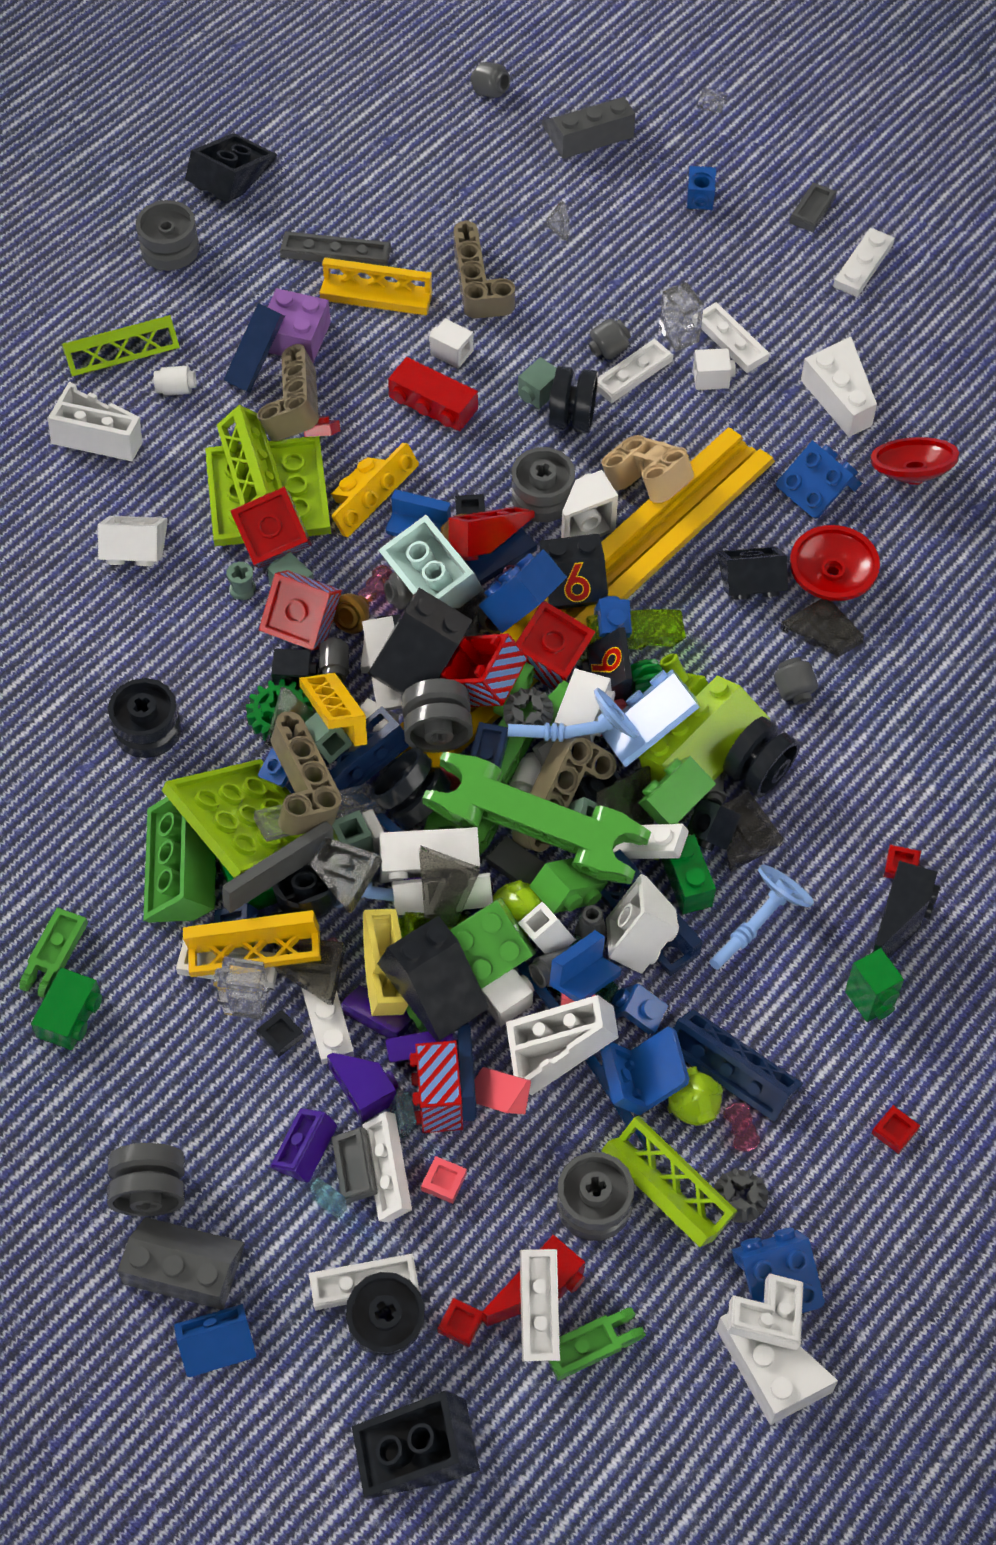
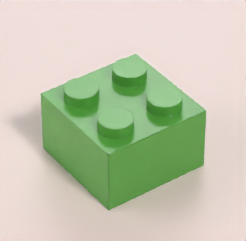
M502 897L450 929L459 941L481 989L536 953V950Z

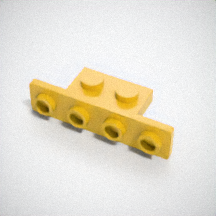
M402 443L386 460L369 457L361 460L357 468L348 477L342 479L339 486L331 493L335 502L341 503L339 508L332 514V519L344 537H349L419 466V462L408 443Z

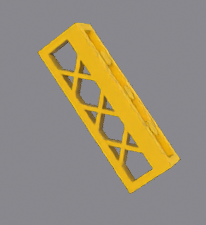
M324 258L322 263L324 280L320 290V298L334 303L427 316L432 299L431 272ZM331 269L340 270L344 274H331ZM358 273H366L371 278H362ZM384 277H393L397 282H389ZM411 281L425 282V287L416 286Z
M336 673L299 678L301 689L328 729L342 727L354 746L367 745L366 715Z
M313 910L183 927V940L188 948L190 977L321 961L319 924ZM312 938V951L298 953L292 948L299 940ZM276 943L281 947L274 956L265 957L260 953L267 944ZM243 947L249 951L239 961H232L227 957L235 948ZM211 951L216 955L210 964L197 966V953Z

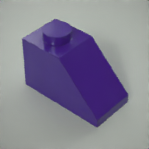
M337 1053L327 1055L330 1072L362 1122L397 1103L396 1090L399 1089V1085L391 1071L384 1072L378 1062Z

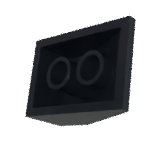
M232 133L191 150L185 180L194 184L199 190L208 191L216 195V198L221 201L230 202L246 193L276 160L277 154L236 133Z
M419 587L406 605L367 674L401 695L415 683L428 679H438L461 642L472 619Z
M899 861L873 952L882 948L890 959L920 929L923 919H930L940 890V885L935 884L937 871Z
M439 915L387 947L377 963L436 1042L442 1041L490 1008L459 941Z
M448 1391L440 1392L351 1426L363 1497L365 1499L442 1484L480 1471L466 1399Z

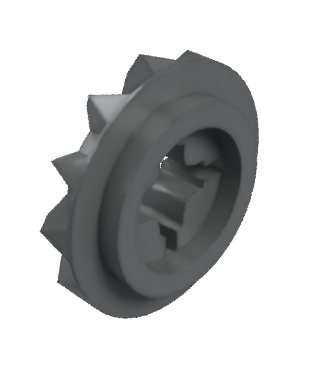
M520 687L518 692L513 695L509 694L506 704L503 705V715L507 726L508 724L545 725L546 722L550 724L554 714L553 704L547 694L538 691L535 687L531 689ZM531 701L533 710L536 713L530 712L529 717L525 721L523 711L519 709L526 708L527 704Z
M735 1168L730 1172L722 1173L714 1185V1189L738 1211L730 1221L737 1223L751 1222L761 1216L766 1209L768 1190L763 1183L762 1177L756 1176L750 1169L745 1171ZM733 1186L739 1190L750 1187L747 1193V1200L749 1202L744 1201L742 1198L732 1201L735 1195ZM715 1204L716 1209L723 1216L724 1212Z

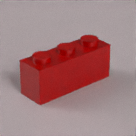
M408 357L401 362L388 378L389 397L395 402L404 404L416 410L419 414L427 415L439 421L442 425L451 427L461 432L478 410L477 390Z

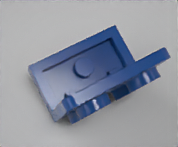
M812 440L777 480L776 486L812 518L817 519L846 486L856 492L863 483L855 477L859 472L848 462L841 465L835 460L838 454L825 444L821 448Z
M671 1027L664 1028L632 1050L613 1042L600 1050L603 1060L602 1068L607 1076L610 1089L609 1096L613 1105L639 1116L686 1087L689 1083V1075L676 1030Z
M794 1228L780 1229L773 1233L774 1237L761 1240V1238H750L740 1243L741 1247L731 1249L735 1263L744 1270L751 1300L764 1303L765 1279L770 1273L803 1282L802 1313L821 1308L824 1305L825 1300L810 1240L800 1231L794 1230Z

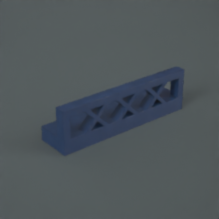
M383 706L366 719L367 745H361L355 751H349L348 748L333 761H337V764L329 772L341 794V802L409 747L405 742L403 728ZM383 719L388 722L379 731H373L374 727ZM323 758V760H324V762H325V764H326V766H327L329 763ZM290 782L285 785L291 794L295 793Z
M619 849L614 853L615 857L636 871L632 881L633 884L642 873ZM620 883V892L603 889L601 891V899L613 910L618 904L614 899L620 901L625 895L624 889L628 891L632 884ZM677 912L678 933L665 946L678 948L684 956L671 964L663 955L662 948L657 959L659 965L669 976H672L700 956L702 947L701 938Z
M694 1009L679 1018L673 1027L678 1035L684 1061L693 1067L696 1066L697 1070L712 1077L722 1087L774 1122L780 1117L788 1101L803 1085L801 1081Z

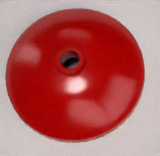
M927 437L893 440L878 446L871 453V464L880 474L896 481L913 485L933 480L947 473L959 461V450L955 445L944 440Z
M824 525L805 532L797 539L790 555V569L796 582L813 596L829 601H846L863 595L874 585L880 569V559L875 546L862 533L845 526Z

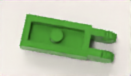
M56 908L27 961L28 966L20 979L19 989L26 992L29 991L37 978L38 970L45 972L42 982H40L37 993L39 997L45 998L60 967H65L87 927V918L61 908Z
M632 1307L623 1309L608 1317L604 1315L560 1336V1360L548 1361L557 1381L622 1351V1348L643 1339L646 1334L642 1327L634 1328L618 1337L613 1329L630 1322L636 1316Z

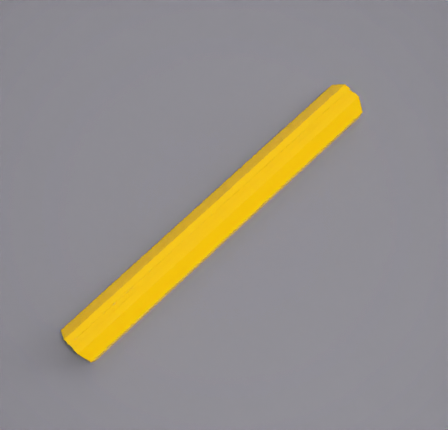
M730 427L723 431L690 461L694 478L685 487L665 502L654 503L649 498L601 542L605 557L608 596L628 599L775 463L774 458L762 449L756 451L752 446L748 447L746 442L742 440L743 437ZM596 605L559 609L592 630L598 626V616H594ZM539 606L500 634L509 633L514 641L517 642ZM533 678V682H532L530 688H531L533 685H535V684L538 682V680H536L535 678ZM494 706L471 707L472 738L460 748L447 752L460 754L474 741L479 722L488 724L495 722L500 716L493 712ZM402 722L400 726L404 730V723ZM409 746V747H408L406 750H404L401 754H403L404 752H406V751L412 749V747ZM424 752L432 760L431 767L437 766L441 768L440 757L443 752Z

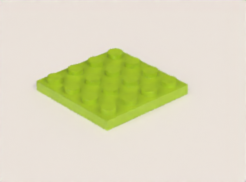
M300 437L268 441L282 487L285 486L290 492L308 536L331 534L320 437ZM242 444L238 445L235 454L236 458L240 456ZM223 446L207 447L205 452L214 546L244 544L230 510L241 505ZM248 465L245 466L242 475L243 480H246L249 471ZM252 487L249 501L257 496L255 487Z
M262 759L165 782L161 790L234 878L303 835H289L279 828L278 819L284 799L291 793L285 786H277L258 776L264 763ZM331 848L322 855L329 854L333 848Z

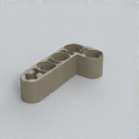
M471 221L458 222L453 230L454 253L465 314L471 318H487L511 314L515 309L514 283L504 278L486 280L478 228Z
M302 344L292 345L282 353L283 398L264 405L257 413L259 421L272 441L283 440L313 428L319 420L316 369Z
M283 712L277 716L271 744L295 793L287 795L284 799L278 825L286 834L300 835L325 821L332 826L336 820L342 798L304 720L294 712Z
M574 737L564 739L563 742H559L556 739L530 794L568 808L583 775L602 780L608 779L615 772L616 760L610 752L586 738ZM573 745H574V751H573V754L571 755V750H572V747H573ZM561 774L560 782L558 783V777ZM514 830L512 831L513 841L523 848L541 852L550 846V844Z

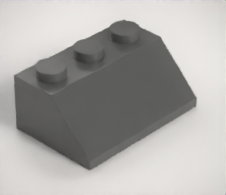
M621 97L542 120V125L560 156L564 159L633 138L635 112L627 99Z
M145 1217L129 1237L117 1272L124 1285L223 1310L245 1242Z

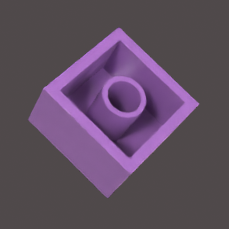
M276 288L268 308L285 315L269 353L282 356V353L288 347L302 344L312 363H314L331 323L329 300Z

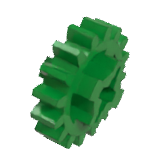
M281 679L279 685L275 686L272 681H268L269 688L264 689L259 685L257 687L258 695L250 694V704H246L248 725L252 726L255 735L262 732L264 741L272 736L275 722L280 712H294L300 715L304 722L313 716L312 704L302 689L297 690L296 682L286 686L285 680Z

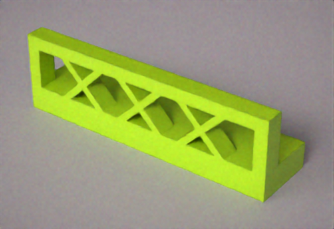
M171 315L61 344L72 377L180 348ZM168 328L172 344L161 347L151 341L156 331ZM152 332L148 339L142 336L143 334ZM135 336L146 341L142 351L136 354L125 349L129 338ZM124 340L122 346L118 345L115 342ZM110 343L120 350L114 360L107 361L98 356V353L103 345ZM149 344L156 347L155 349L146 351ZM98 347L95 353L87 350L90 348ZM84 351L93 356L87 367L76 370L71 354ZM122 351L129 354V356L119 358ZM95 358L103 362L92 365Z
M238 405L217 424V429L238 499L242 506L250 502L249 496L252 487H255L257 496L251 501L282 488V484L265 430L257 417V413ZM235 423L233 435L230 436L228 428ZM239 443H241V453L239 458H236L235 454ZM248 465L249 471L246 480H243L242 475L245 466Z
M640 1116L634 1117L618 1138L609 1140L601 1150L618 1158L629 1169L634 1184L699 1247L713 1242L738 1212ZM637 1129L646 1137L647 1150H637L628 1141ZM655 1155H665L670 1160L672 1174H662L657 1169ZM680 1179H690L695 1184L696 1198H687L681 1192ZM705 1203H715L724 1212L716 1224L706 1217Z

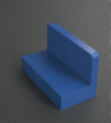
M395 489L391 497L392 514L386 526V534L398 536L425 515L429 517L441 532L442 525L451 517V503Z
M595 930L552 959L549 985L573 1001H579L591 997L621 975L622 969L603 957L605 936Z
M243 1304L174 1324L176 1340L187 1377L200 1375L256 1357Z

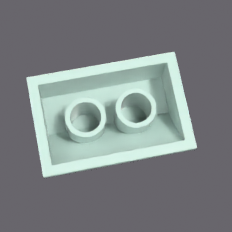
M427 515L423 516L378 550L413 595L420 587L455 609L462 607L484 590L474 572Z

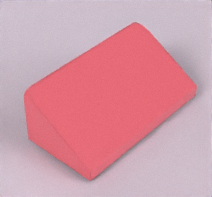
M482 1067L474 1080L476 1104L505 1113L525 1114L531 1080Z

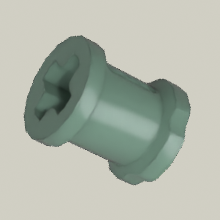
M235 562L227 569V579L231 583L229 592L234 599H250L256 590V585L252 580L253 569L246 562Z

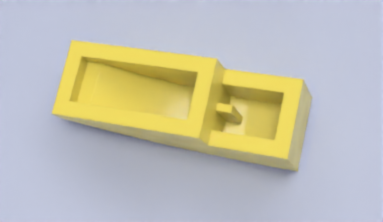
M396 909L364 910L365 971L372 1016L404 1015L408 1007L407 1002L377 964L387 947L402 938Z

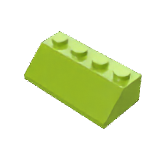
M717 675L696 696L700 708L639 756L645 779L650 782L656 779L659 782L666 775L664 769L675 758L678 757L679 760L691 756L714 781L723 772V764L729 750L747 726L761 716L769 720L770 718L740 685Z

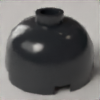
M322 860L321 864L312 862L306 864L272 886L276 902L281 911L288 914L313 910L316 919L322 918L331 911L338 896V881L335 870L331 865Z

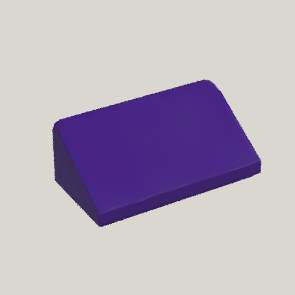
M361 985L341 1003V1008L345 1015L386 1038L404 1036L414 1021L410 1019L407 1011H405L404 1015L372 1016L368 989Z
M429 1031L388 1038L385 1040L388 1060L390 1063L409 1060V1055L416 1053L415 1044L436 1042V1040ZM453 1033L442 1041H454Z
M300 1108L270 1167L299 1181L308 1183L337 1128L336 1122L326 1112Z

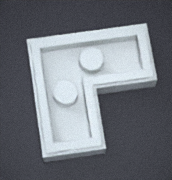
M769 1273L765 1279L764 1303L733 1295L729 1301L727 1333L797 1351L801 1345L803 1282Z

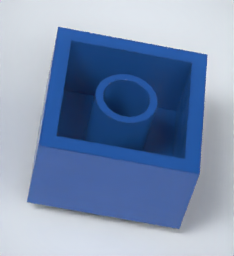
M544 549L535 556L531 553L527 554L516 564L517 566L513 569H508L498 578V581L484 592L487 597L478 606L501 633L505 632L539 606L567 578Z

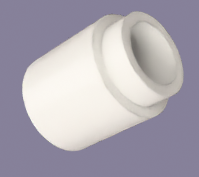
M188 365L162 367L160 371H154V387L157 394L163 393L164 396L191 394L192 388H196L195 371H190Z
M527 753L521 759L509 786L527 793L531 792L542 768L535 753Z

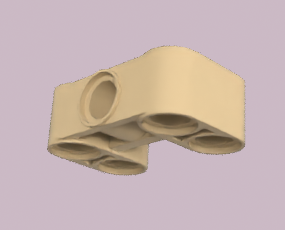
M642 435L628 437L601 461L605 475L614 490L625 489L642 476L650 501L654 503L669 500L694 478L685 448L648 439Z

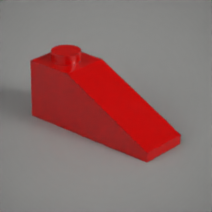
M510 507L449 517V543L461 555L463 560H477L478 555L491 553L534 517L535 511Z
M553 1234L539 1250L557 1249L559 1300L568 1290L574 1293L585 1280L583 1275L585 1261ZM520 1271L482 1311V1322L487 1327L521 1314Z

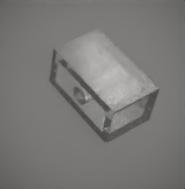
M688 282L672 286L662 293L659 330L675 352L700 342L704 304Z
M224 956L222 968H216L213 981L214 988L218 989L217 1001L221 1002L224 1015L263 1020L270 991L264 962Z

